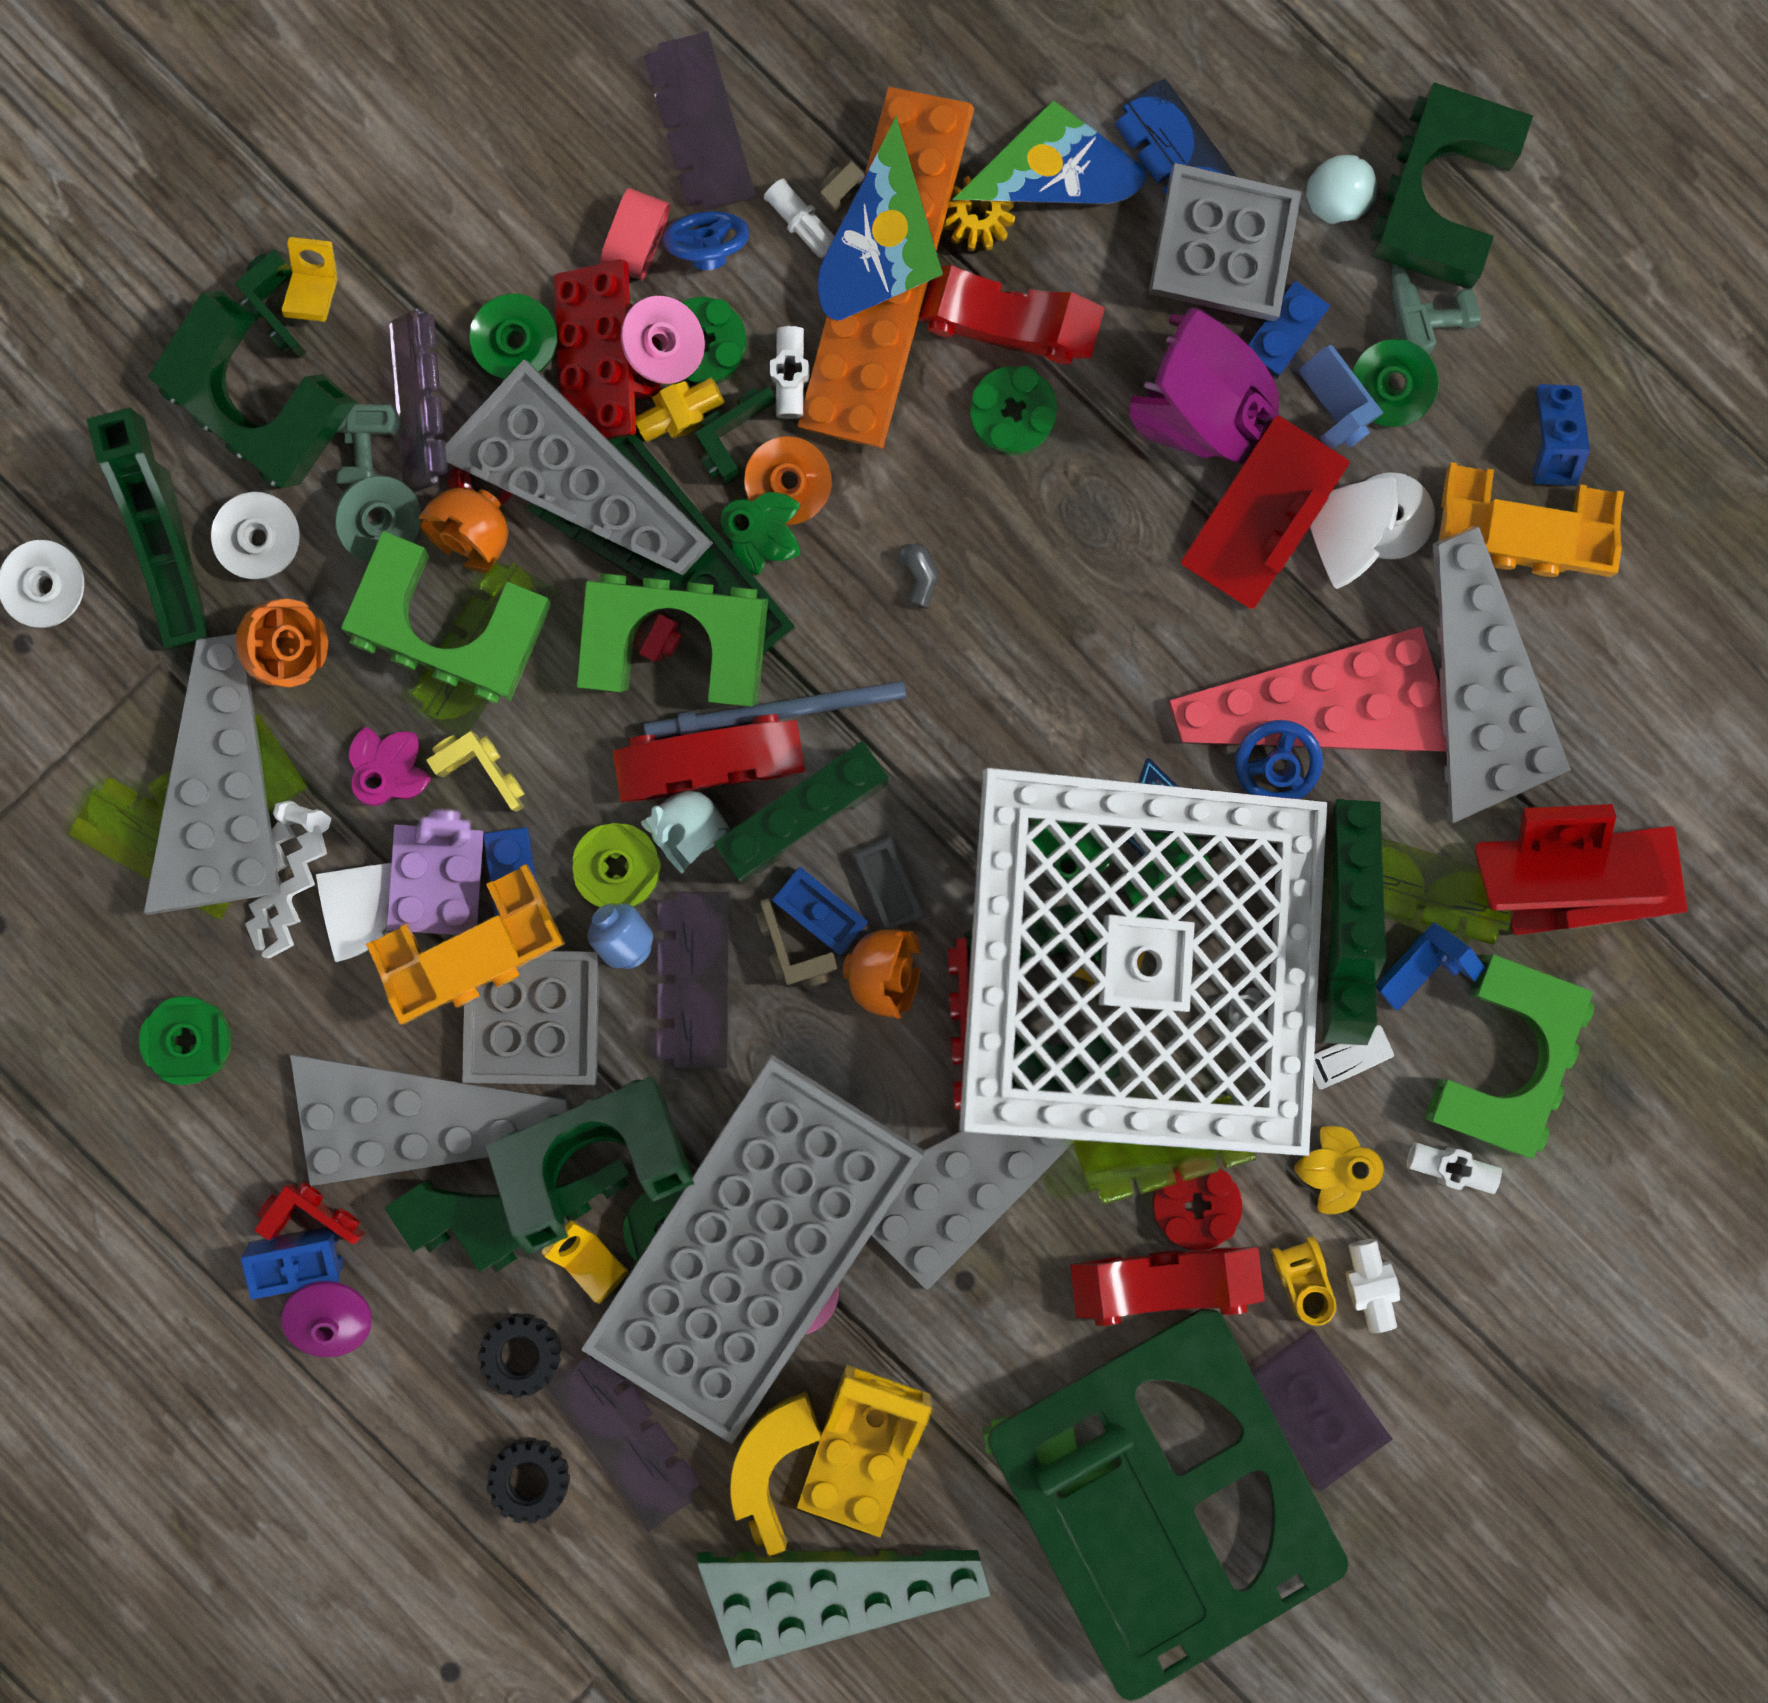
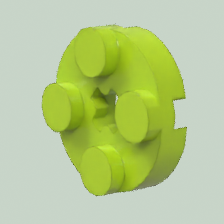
M612 823L597 826L582 837L574 850L573 877L575 885L581 895L597 907L601 908L607 904L616 905L623 903L636 907L650 897L659 882L662 864L657 847L647 834L632 825ZM623 855L627 859L624 866L628 871L623 878L619 875L613 876L612 879L609 878L606 874L609 870V866L606 863L607 858L612 856L618 859Z

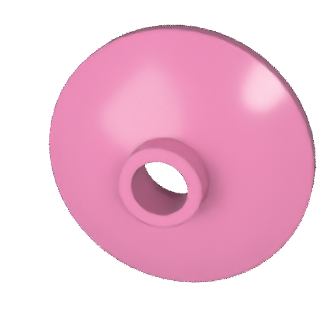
M667 296L647 297L636 303L627 312L621 327L623 352L630 365L644 378L661 384L677 383L693 374L700 365L705 349L703 330L694 313L680 301ZM652 337H656L661 341L662 351L655 348L652 343Z

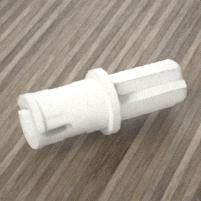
M785 179L778 180L767 190L764 199L788 223L787 230L790 233L796 232L819 258H824L835 236L814 214L816 209L813 205L807 206L787 184Z

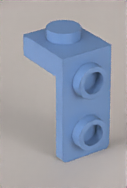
M1332 345L1324 347L1299 369V374L1337 423L1323 434L1320 440L1332 450L1343 443L1350 449L1371 433L1367 426L1383 414V412Z

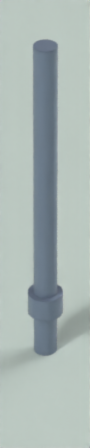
M904 681L697 715L694 710L678 713V718L644 723L645 735L653 734L655 739L751 724L752 718L768 714H778V718L782 719L905 699L906 692Z

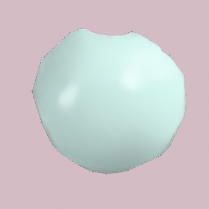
M1338 155L1326 160L1308 179L1306 198L1312 212L1327 223L1335 224L1341 221L1357 220L1361 215L1366 214L1376 202L1378 182L1373 168L1364 159L1354 155Z

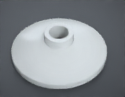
M1388 472L1375 475L1367 480L1388 476L1396 478L1398 508L1401 511V518L1395 521L1393 531H1388L1384 528L1381 540L1374 547L1380 553L1378 558L1394 560L1415 553L1426 543L1434 527L1435 511L1429 493L1418 481L1401 473Z
M248 492L230 499L218 511L211 529V544L219 562L231 573L250 580L270 578L283 571L295 557L300 541L298 522L291 509L277 497L262 492ZM258 531L265 532L266 541L264 544L254 546L252 542L253 535Z
M49 540L26 542L14 549L1 566V603L11 617L24 625L36 628L58 625L68 619L81 602L84 593L82 567L75 555L61 544ZM50 578L53 581L52 589L49 593L45 594L42 585L45 580Z

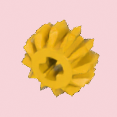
M967 176L964 178V188L972 181L971 177ZM954 186L951 199H953L962 189ZM950 200L946 213L949 216L945 218L943 229L955 230L952 235V242L954 244H958L964 238H967V250L970 252L975 250L977 241H982L983 247L986 251H989L993 248L992 237L1002 242L1007 239L1008 233L1004 227L1014 225L1015 216L1008 212L1013 208L1014 201ZM978 207L980 213H986L985 219L978 220L976 214H971V209Z

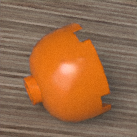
M452 488L439 493L426 506L418 518L424 519L420 527L435 546L449 557L452 550L467 557L469 560L463 566L479 573H488L492 569L507 544L509 530L506 519L499 510L501 504L494 495L483 489L476 492L468 488Z
M288 598L270 600L256 605L244 615L237 627L235 646L238 660L250 676L263 684L289 688L307 683L312 679L309 677L314 674L316 669L323 666L327 656L329 642L326 627L321 618H316L313 612L306 608L309 606L304 602Z
M881 929L869 933L857 943L852 954L849 953L845 957L843 977L848 980L849 989L855 1002L870 1013L882 1017L900 1019L902 1016L899 1011L908 1013L917 993L921 970L919 967L912 969L913 953L921 954L920 943L914 932L901 929Z

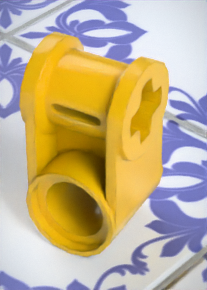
M1314 1236L1307 1237L1306 1243L1280 1250L1278 1247L1271 1249L1277 1274L1285 1288L1295 1316L1303 1322L1314 1326L1324 1325L1329 1322L1335 1315L1336 1300L1326 1274L1325 1261ZM1307 1258V1259L1304 1260V1261H1301V1262H1298V1263H1295V1264L1290 1265V1264L1293 1263V1262H1296V1261H1299V1260H1302V1259ZM1311 1292H1319L1324 1302L1323 1309L1314 1316L1306 1315L1302 1306L1304 1298Z

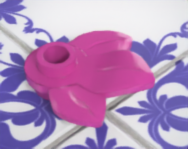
M365 727L354 737L348 755L349 761L355 770L351 780V787L354 796L361 803L368 806H379L388 802L391 798L412 799L421 794L428 786L431 777L420 768L414 767L419 753L418 738L414 732H396L381 740L373 730ZM371 777H377L382 781L381 785L375 789L368 788L365 783Z

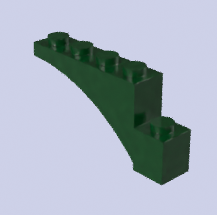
M132 408L86 418L96 461L103 470L131 538L147 585L164 648L171 650L195 644L196 640L211 638L170 471L155 461L145 418Z
M1336 799L1333 807L1334 858L1331 927L1325 992L1322 1002L1323 1043L1367 1046L1377 1025L1376 982L1386 961L1381 805L1377 801Z
M625 1156L592 1174L570 1183L556 1186L557 1200L563 1218L566 1217L568 1222L571 1220L575 1221L592 1209L588 1201L601 1192L608 1199L628 1186L629 1183L625 1177L634 1170ZM427 1180L384 1207L412 1252L425 1246L430 1253L451 1239L447 1232L451 1228L479 1272L491 1266L496 1273L518 1258L514 1250L520 1247V1245L512 1236L500 1194H472L433 1187L430 1180Z

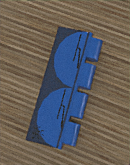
M1166 78L1124 105L1123 111L1126 114L1114 123L1132 149L1145 141L1147 142L1148 146L1141 150L1137 157L1157 184L1170 177L1171 168L1175 163L1237 177ZM1168 185L1162 190L1165 195L1167 194Z

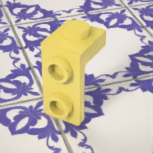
M470 731L458 740L455 735H452L432 748L435 754L426 761L435 775L444 778L477 756L511 810L518 812L524 808L519 800V797L525 794L511 772L505 776L495 763L501 756L487 736L480 739L477 734Z

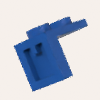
M1539 384L1536 390L1542 443L1532 470L1534 484L1578 486L1590 452L1581 388L1571 385Z
M1434 922L1423 934L1416 938L1411 948L1400 960L1385 972L1383 978L1377 983L1376 989L1392 1008L1399 1010L1440 965L1452 975L1456 976L1460 971L1474 982L1486 968L1471 947Z

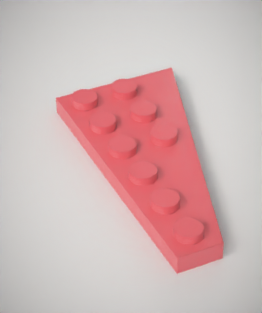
M1422 626L1192 693L1168 702L1181 744L1240 745L1244 737L1258 725L1273 720H1288L1307 728L1316 737L1320 747L1325 749H1377L1446 753V738L1442 735L1440 684ZM1281 733L1268 735L1255 745L1277 747ZM1296 737L1293 747L1306 748Z

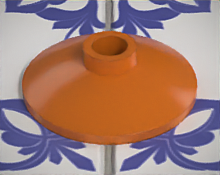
M783 436L765 442L752 454L746 466L744 484L747 497L751 501H754L765 492H779L797 500L801 506L798 512L786 523V525H793L811 519L824 507L831 492L832 476L828 461L815 445L802 438ZM788 471L795 473L798 477V483L794 488H788L783 483V476Z

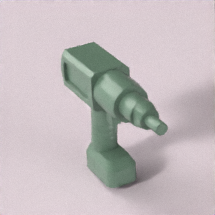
M1392 264L1391 281L1394 289L1391 294L1397 314L1394 320L1400 339L1414 342L1428 354H1431L1436 345L1432 328L1459 326L1468 329L1479 325L1481 315L1472 288L1459 290L1453 301L1454 309L1434 310L1432 303L1421 304L1417 288L1414 284H1411L1405 268Z
M355 404L336 433H345V443L353 444L355 467H341L336 472L337 485L351 486L358 480L376 475L373 469L370 435L396 436L400 427V416L395 407L392 405Z

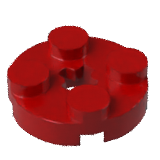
M1187 1161L1169 1170L1170 1172L1158 1183L1152 1201L1155 1221L1167 1238L1185 1249L1200 1251L1215 1248L1233 1237L1242 1216V1197L1238 1186L1229 1173L1205 1161ZM1201 1193L1202 1200L1209 1201V1209L1203 1210L1202 1217L1195 1218L1193 1211L1186 1210L1185 1208L1186 1202L1193 1201V1194Z

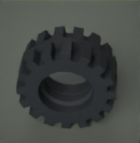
M514 1314L500 1320L487 1332L480 1344L481 1349L478 1353V1361L481 1363L480 1372L482 1376H486L488 1380L486 1383L491 1388L494 1386L499 1390L498 1393L504 1396L509 1394L513 1395L512 1398H521L525 1395L530 1396L537 1393L552 1380L560 1365L561 1344L557 1341L555 1330H551L545 1320H539L535 1318V1315ZM511 1338H527L536 1346L539 1356L538 1362L530 1372L523 1374L514 1373L503 1363V1346Z
M536 1438L519 1439L506 1446L493 1461L487 1479H489L487 1492L491 1494L492 1500L490 1502L493 1507H498L502 1511L500 1514L503 1517L507 1518L509 1516L514 1518L513 1522L520 1524L522 1521H528V1524L536 1523L542 1518L544 1520L549 1517L563 1502L570 1483V1475H568L569 1466L567 1460H563L562 1452L558 1448L554 1449L551 1447L550 1442L546 1440L542 1442L537 1441ZM524 1462H532L539 1465L545 1471L547 1477L545 1491L533 1499L519 1496L513 1490L510 1483L513 1469Z

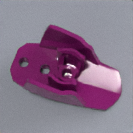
M1191 308L1185 316L1172 314L1169 323L1178 327L1174 337H1167L1166 343L1170 346L1159 367L1156 384L1147 381L1144 388L1147 391L1148 397L1132 396L1129 402L1132 423L1143 438L1202 458L1219 456L1245 464L1273 419L1279 416V392L1266 365L1241 338L1220 322L1195 308Z

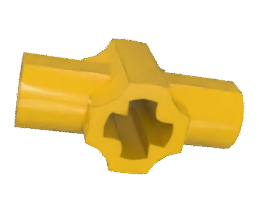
M712 377L691 388L686 381L660 390L657 395L652 397L656 406L637 415L636 425L646 442L667 432L675 439L698 430L700 422L705 419L703 414L725 402Z

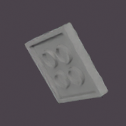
M1175 163L1171 168L1149 294L1275 322L1280 317L1301 191Z
M550 951L518 968L520 977L498 988L495 987L493 981L478 988L480 997L464 1005L462 1083L596 1085L600 959L597 952Z

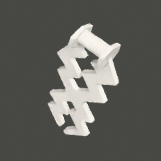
M290 800L275 804L273 815L278 822L272 829L277 871L279 872L290 865L295 877L284 883L279 878L280 894L263 896L250 903L249 907L255 918L245 923L255 949L263 951L262 957L271 958L294 946L287 926L301 921L292 904V897L315 885L307 863L327 854L322 833L329 829L331 817L321 810H311L298 806ZM295 823L303 825L308 833L297 837L303 848L285 857L280 844L296 837L289 825ZM276 906L279 915L270 919L267 910ZM273 928L278 940L265 949L262 929Z

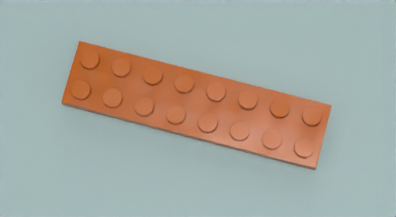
M888 86L865 176L897 116L937 251L975 108L968 102ZM928 282L843 320H834L827 316L803 404V417H800L797 427L804 431L880 449L884 448Z

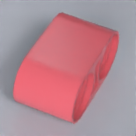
M628 188L622 197L606 238L600 264L618 259L628 262L629 276L643 280L650 268L670 213V203Z

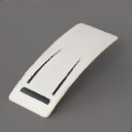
M1380 1025L1375 1027L1367 1046L1337 1044L1314 1054L1313 1078L1318 1088H1327L1392 1058L1394 1053Z

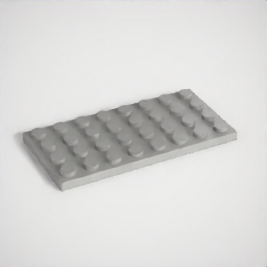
M771 1055L693 1175L694 1185L684 1189L581 1350L733 1444L923 1158L924 1150L774 1055Z

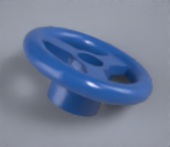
M720 211L699 212L684 216L670 224L663 234V244L670 254L692 261V265L695 268L712 270L723 266L727 261L726 256L737 252L746 244L750 231L747 223L734 214ZM701 225H711V226H709V227H701V228H698V229H690V228L697 227V226H701ZM733 228L737 232L731 240L723 243L727 231Z
M1273 720L1252 729L1240 743L1235 758V771L1238 781L1248 794L1301 799L1306 796L1318 782L1323 766L1322 750L1316 737L1304 726L1288 720ZM1281 733L1276 750L1271 751L1264 759L1248 762L1251 750L1258 741L1268 735ZM1296 737L1305 745L1310 758L1309 770L1304 779L1300 776L1301 768L1299 761L1291 751ZM1277 760H1287V765L1284 769H1273V765ZM1265 774L1268 781L1274 786H1291L1292 789L1284 792L1267 791L1258 786L1251 776Z

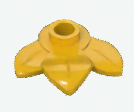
M1324 1126L1320 1128L1319 1134L1322 1148L1309 1152V1156H1303L1295 1164L1294 1170L1305 1183L1314 1188L1321 1189L1317 1205L1318 1211L1324 1214H1338L1353 1208L1357 1204L1362 1192L1369 1191L1380 1183L1384 1175V1164L1381 1157L1374 1150L1361 1147L1356 1136L1350 1130L1341 1126ZM1354 1163H1366L1369 1167L1368 1176L1363 1178L1356 1176L1353 1172Z

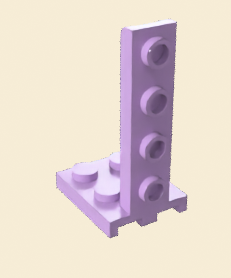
M432 810L429 817L422 818L417 826L394 824L387 931H395L400 926L409 924L412 932L459 935L477 926L483 831L470 830V821H461L460 812Z

